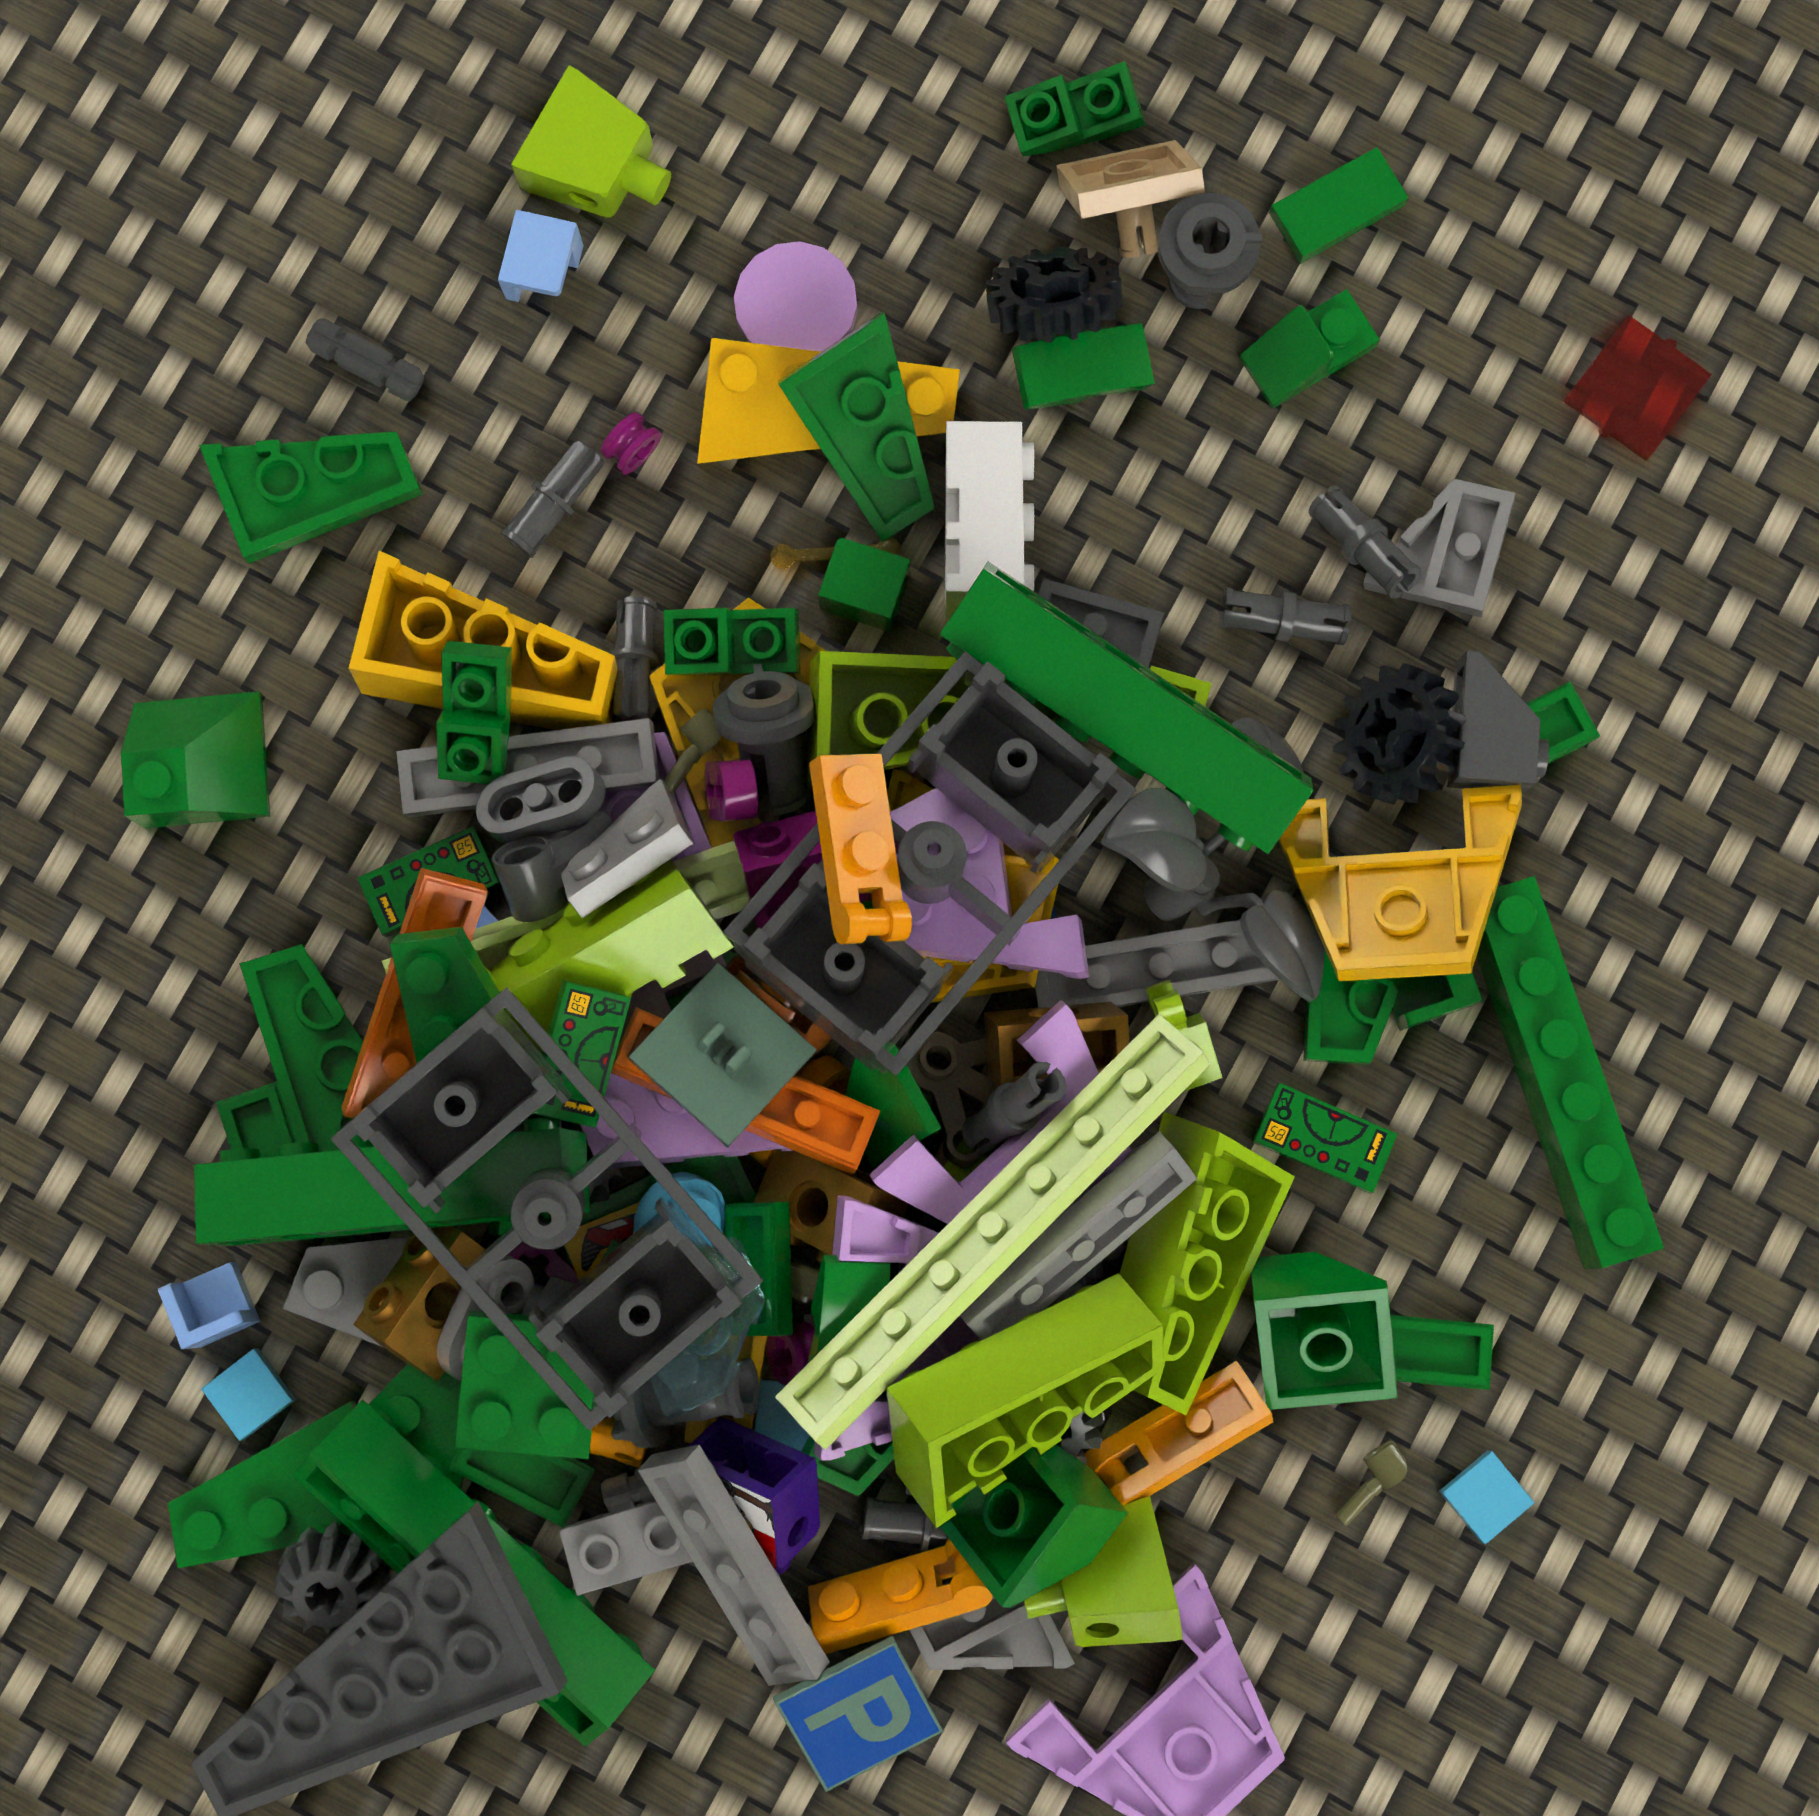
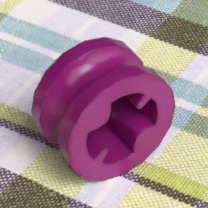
M633 412L621 420L606 437L600 449L601 454L606 459L615 457L618 460L617 468L623 475H628L640 467L654 452L662 437L661 432L655 427L649 429L644 427L645 418L639 412Z
M804 1321L792 1325L793 1335L768 1336L766 1344L769 1366L780 1384L786 1386L808 1364L815 1328L808 1322Z

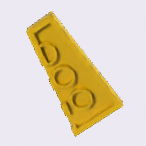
M711 338L697 464L821 449L778 385V380L821 352ZM898 362L916 436L945 434L946 421H954L960 369Z

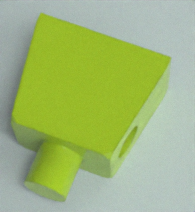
M570 65L567 67L511 163L519 188L606 218L616 214L628 192L652 205H657L666 193L671 180V171L647 160L653 147L649 125L619 100Z
M1150 1496L1123 1505L1128 1514L1090 1564L1024 1600L1028 1619L1067 1611L1074 1643L1081 1647L1171 1642L1183 1639L1179 1608Z

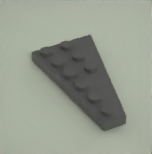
M479 1501L195 1758L191 1765L218 1816L239 1815L561 1692L568 1680Z

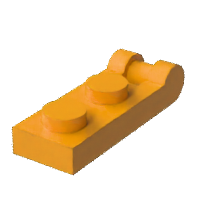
M882 754L820 755L809 762L834 937L839 944L863 943L867 936H879L883 942L906 941L911 933L912 916L908 904L902 898ZM871 893L873 909H865L864 905L859 901V894Z
M1235 1361L1201 1382L1187 1415L1161 1405L1104 1439L1100 1449H1089L1085 1454L1087 1459L1086 1465L1099 1478L1103 1479L1110 1492L1123 1506L1137 1499L1153 1495L1273 1423L1272 1413L1238 1361ZM1139 1452L1147 1466L1130 1475L1123 1463L1128 1457Z
M950 1539L946 1541L945 1546L808 1586L812 1632L825 1654L985 1607L993 1598L991 1592ZM953 1577L950 1584L942 1585V1580Z

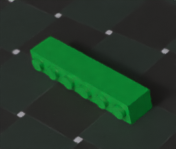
M987 561L939 634L950 641L946 650L957 660L966 651L981 664L985 665L988 661L1006 676L1004 683L1030 704L1034 705L1038 700L1059 714L1055 723L1066 733L1084 743H1087L1092 736L1113 750L1109 759L1120 769L1137 779H1141L1145 773L1149 774L1167 786L1165 790L1182 800L1193 815H1196L1198 810L1201 809L1219 821L1221 824L1217 831L1229 842L1244 851L1249 852L1252 846L1255 845L1269 854L1314 791L1311 777L989 561Z
M1532 876L1497 887L1476 957L1583 1268L1603 1269L1662 1250L1664 1246L1536 878Z
M555 1118L526 1119L521 1122V1132L507 1134L439 1194L446 1203L438 1213H435L428 1205L423 1208L407 1190L409 1185L369 1140L364 1142L361 1137H353L351 1139L429 1228L510 1221L513 1201L522 1183L528 1176L544 1168H558L573 1175L587 1163L586 1133L562 1128V1120ZM288 1143L278 1146L279 1156L260 1158L259 1149H229L219 1152L220 1162L194 1165L196 1244L239 1246L411 1230L339 1148L334 1151L319 1152L318 1143ZM589 1185L583 1189L586 1198L584 1214L590 1213ZM548 1212L540 1213L543 1217H551Z
M363 1399L316 1446L292 1475L397 1574L479 1501L470 1499L449 1479L447 1470L438 1460L430 1455L420 1453L401 1435L397 1423L388 1414L380 1410H374ZM479 1501L568 1680L559 1694L540 1700L537 1703L586 1747L610 1728L655 1669L643 1659V1654L634 1641L623 1634L615 1633L594 1613L592 1604L583 1594L577 1596L574 1589L566 1588L546 1569V1564L542 1557L533 1548L525 1544H519L498 1525L497 1518L492 1510Z

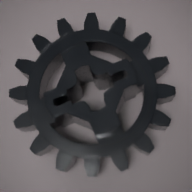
M1056 246L1053 252L1043 254L1040 250L1033 249L1031 250V255H1025L1022 258L1012 256L1008 258L1009 268L995 267L992 270L993 279L987 280L985 284L990 322L1000 323V331L1003 334L1019 330L1020 340L1023 341L1033 337L1038 340H1044L1045 343H1052L1058 334H1065L1071 340L1078 339V332L1083 333L1086 330L1098 332L1101 330L1100 320L1114 321L1117 318L1116 308L1123 305L1122 284L1118 265H1108L1107 256L1104 254L1088 258L1087 248L1074 250L1063 246Z
M1403 663L1399 670L1384 665L1379 670V681L1365 676L1359 680L1363 692L1359 699L1346 695L1343 701L1351 710L1348 719L1341 718L1335 720L1334 724L1336 728L1345 731V739L1333 746V752L1348 757L1339 769V772L1343 776L1355 779L1352 789L1356 792L1372 796V799L1395 805L1397 799L1415 803L1418 801V788L1433 793L1439 789L1435 777L1439 770L1453 773L1455 766L1447 758L1450 750L1463 749L1465 744L1459 738L1453 737V730L1465 723L1466 717L1463 714L1450 710L1459 699V695L1457 692L1443 687L1445 681L1443 677L1407 663ZM1412 694H1414L1420 700V702L1414 701L1412 698ZM1379 767L1385 769V774L1379 769Z

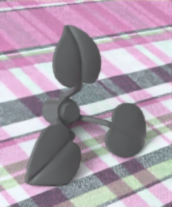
M1240 718L1231 723L1303 772L1301 763L1292 747L1273 728L1262 724L1256 718ZM1145 789L1129 799L1111 820L1101 844L1126 856L1149 876L1144 882L1143 893L1151 911L1160 919L1171 922L1196 907L1204 916L1217 909L1241 906L1248 908L1242 914L1240 924L1250 948L1262 963L1290 989L1309 1003L1314 1001L1319 995L1325 955L1324 946L1309 911L1297 899L1281 890L1269 892L1264 896L1263 900L1254 893L1214 897L1213 895L1216 887L1219 885L1220 877L1217 867L1208 856L1226 839L1218 831L1204 844L1200 839L1195 838L1196 823L1192 812L1182 800L1165 789Z

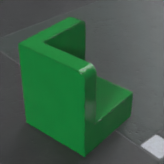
M839 538L836 541L818 594L820 609L843 618L892 632L910 578V559L845 538Z
M1473 973L1403 977L1392 1011L1399 1031L1472 1007L1483 1000Z

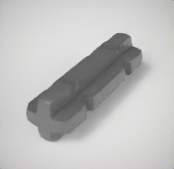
M320 318L313 324L306 338V344L311 352L328 361L334 358V361L338 362L337 366L378 387H382L385 384V387L389 389V393L404 401H411L415 398L424 381V375L419 367L403 359L396 362L392 353L352 332L345 335V332L341 331L342 327L325 318Z

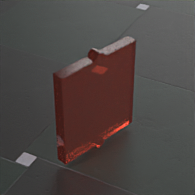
M1628 315L1563 402L1598 426V432L1601 437L1606 438L1610 435L1647 461L1712 374L1677 350V344L1674 339L1663 340Z

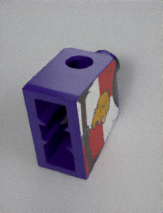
M720 1416L687 1447L701 1446L741 1515L746 1519L750 1530L771 1565L781 1575L789 1568L791 1559L817 1534L820 1528L816 1460L810 1455Z

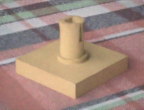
M1176 140L1056 165L1060 190L1081 219L1116 212L1120 240L1119 251L1120 256L1125 258L1140 257L1139 247L1144 248L1146 255L1158 251L1152 204L1205 193L1202 167Z

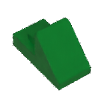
M1345 289L1308 312L1303 305L1297 306L1240 355L1239 359L1271 409L1375 349L1380 339L1348 289Z

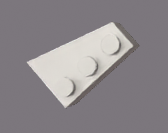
M946 421L945 621L950 619L987 561L1034 591V565L1024 564V541L1034 540V503H1023V480L1034 479V442H1022V422Z

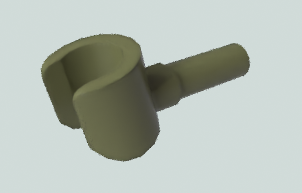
M707 709L699 711L679 729L692 745L682 753L663 780L672 794L675 793L693 765L698 763L700 758L721 739L722 735L715 728L714 717Z
M1386 1441L1363 1458L1374 1476L1364 1482L1358 1491L1336 1513L1335 1516L1344 1525L1348 1526L1382 1490H1387L1397 1485L1405 1478L1407 1473L1406 1459L1393 1441Z

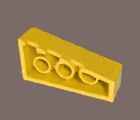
M380 550L378 551L349 664V670L361 694L443 709L441 652L447 641L512 647L510 722L551 730L612 723L614 687L618 672L614 655L539 622L536 625L510 613L509 609L487 598L485 601L452 587L451 582L429 572L426 575L402 565L399 559Z

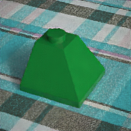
M257 691L134 703L121 750L124 816L143 828L270 817L262 693Z
M894 1045L889 1052L895 1057L899 1050ZM855 1057L845 1096L880 1110L860 1161L861 1163L867 1160L872 1171H874L913 1134L924 1144L940 1135L941 1126L907 1065L895 1076L888 1070L885 1074L877 1068L871 1071Z
M1315 1251L1258 1257L1251 1276L1265 1401L1269 1410L1398 1398L1387 1281Z
M1058 1445L1053 1446L1042 1455L1035 1447H1031L1001 1469L1007 1479L985 1495L976 1486L953 1502L951 1506L955 1510L956 1515L940 1526L1001 1607L1011 1608L1090 1564L1128 1514L1126 1509L1089 1466Z

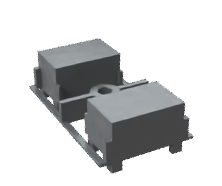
M966 651L877 753L882 754L883 768L966 672L964 684L969 688L937 725L933 724L919 740L918 749L909 758L907 768L909 772L913 774L914 771H917L1032 865L1030 870L1035 874L1037 871H1042L1103 797L1109 800V802L1012 917L962 877L967 859V851L961 835L954 828L942 822L927 821L915 825L907 832L891 819L895 850L898 854L897 864L901 890L912 900L924 904L939 903L951 897L996 934L995 938L895 1057L889 1051L940 992L942 984L951 975L953 965L947 962L942 968L930 957L923 958L904 941L883 942L879 936H867L863 943L839 944L834 937L823 859L818 865L814 863L799 880V886L762 929L758 928L751 937L743 932L820 842L818 823L723 931V934L733 941L734 951L745 959V966L871 1071L877 1068L883 1074L887 1070L895 1076L900 1073L1007 944L1010 946L1017 938L1025 922L1136 791V788L1116 773L1118 768L1116 764L1101 752L1097 756L1092 754L1004 683L1006 676L988 661L983 666Z
M508 987L492 998L330 1138L589 1431L606 1416L610 1418L628 1403V1398L718 1319L721 1317L725 1319L742 1304V1299L763 1282L760 1275L641 1141L642 1133L633 1123L628 1126ZM506 1007L618 1136L573 1175L558 1168H544L528 1176L522 1183L511 1207L512 1227L464 1267L351 1139L358 1134L364 1142L369 1140L409 1185L407 1190L423 1208L428 1205L435 1213H438L446 1203L439 1194L450 1183L553 1096L556 1095L563 1104L571 1096V1093L563 1085L564 1079L503 1010ZM630 1149L737 1271L738 1275L736 1276L677 1207L672 1202L667 1204L661 1197L656 1201L655 1206L658 1213L544 1311L537 1305L534 1306L528 1319L537 1328L535 1335L551 1353L555 1350L594 1394L590 1410L481 1287L477 1280L522 1241L538 1249H554L569 1242L578 1231L585 1211L586 1198L583 1189ZM548 1212L552 1218H545L540 1213Z

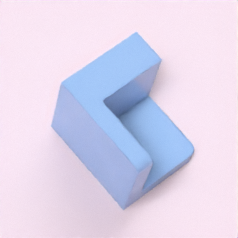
M521 210L515 211L498 277V282L505 299L519 302L522 289L551 296H559L561 294L568 266L578 268L584 246L577 223Z
M229 1262L183 1283H169L158 1288L159 1295L181 1349L201 1348L261 1322L237 1262Z

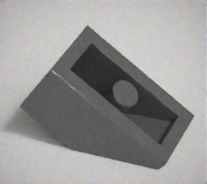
M1467 650L1455 663L1453 691L1458 693L1459 699L1452 706V711L1463 714L1466 717V722L1453 730V737L1459 738L1465 744L1463 749L1450 750L1449 760L1455 766V770L1453 773H1448L1447 787L1464 789L1521 785V791L1524 794L1537 783V777L1545 776L1547 770L1549 744L1547 739H1539L1540 719L1480 651Z

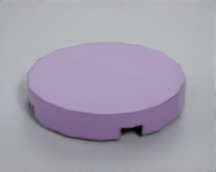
M801 241L776 244L757 254L740 274L734 294L737 325L749 343L822 352L852 332L858 313L854 280L843 262L825 248Z

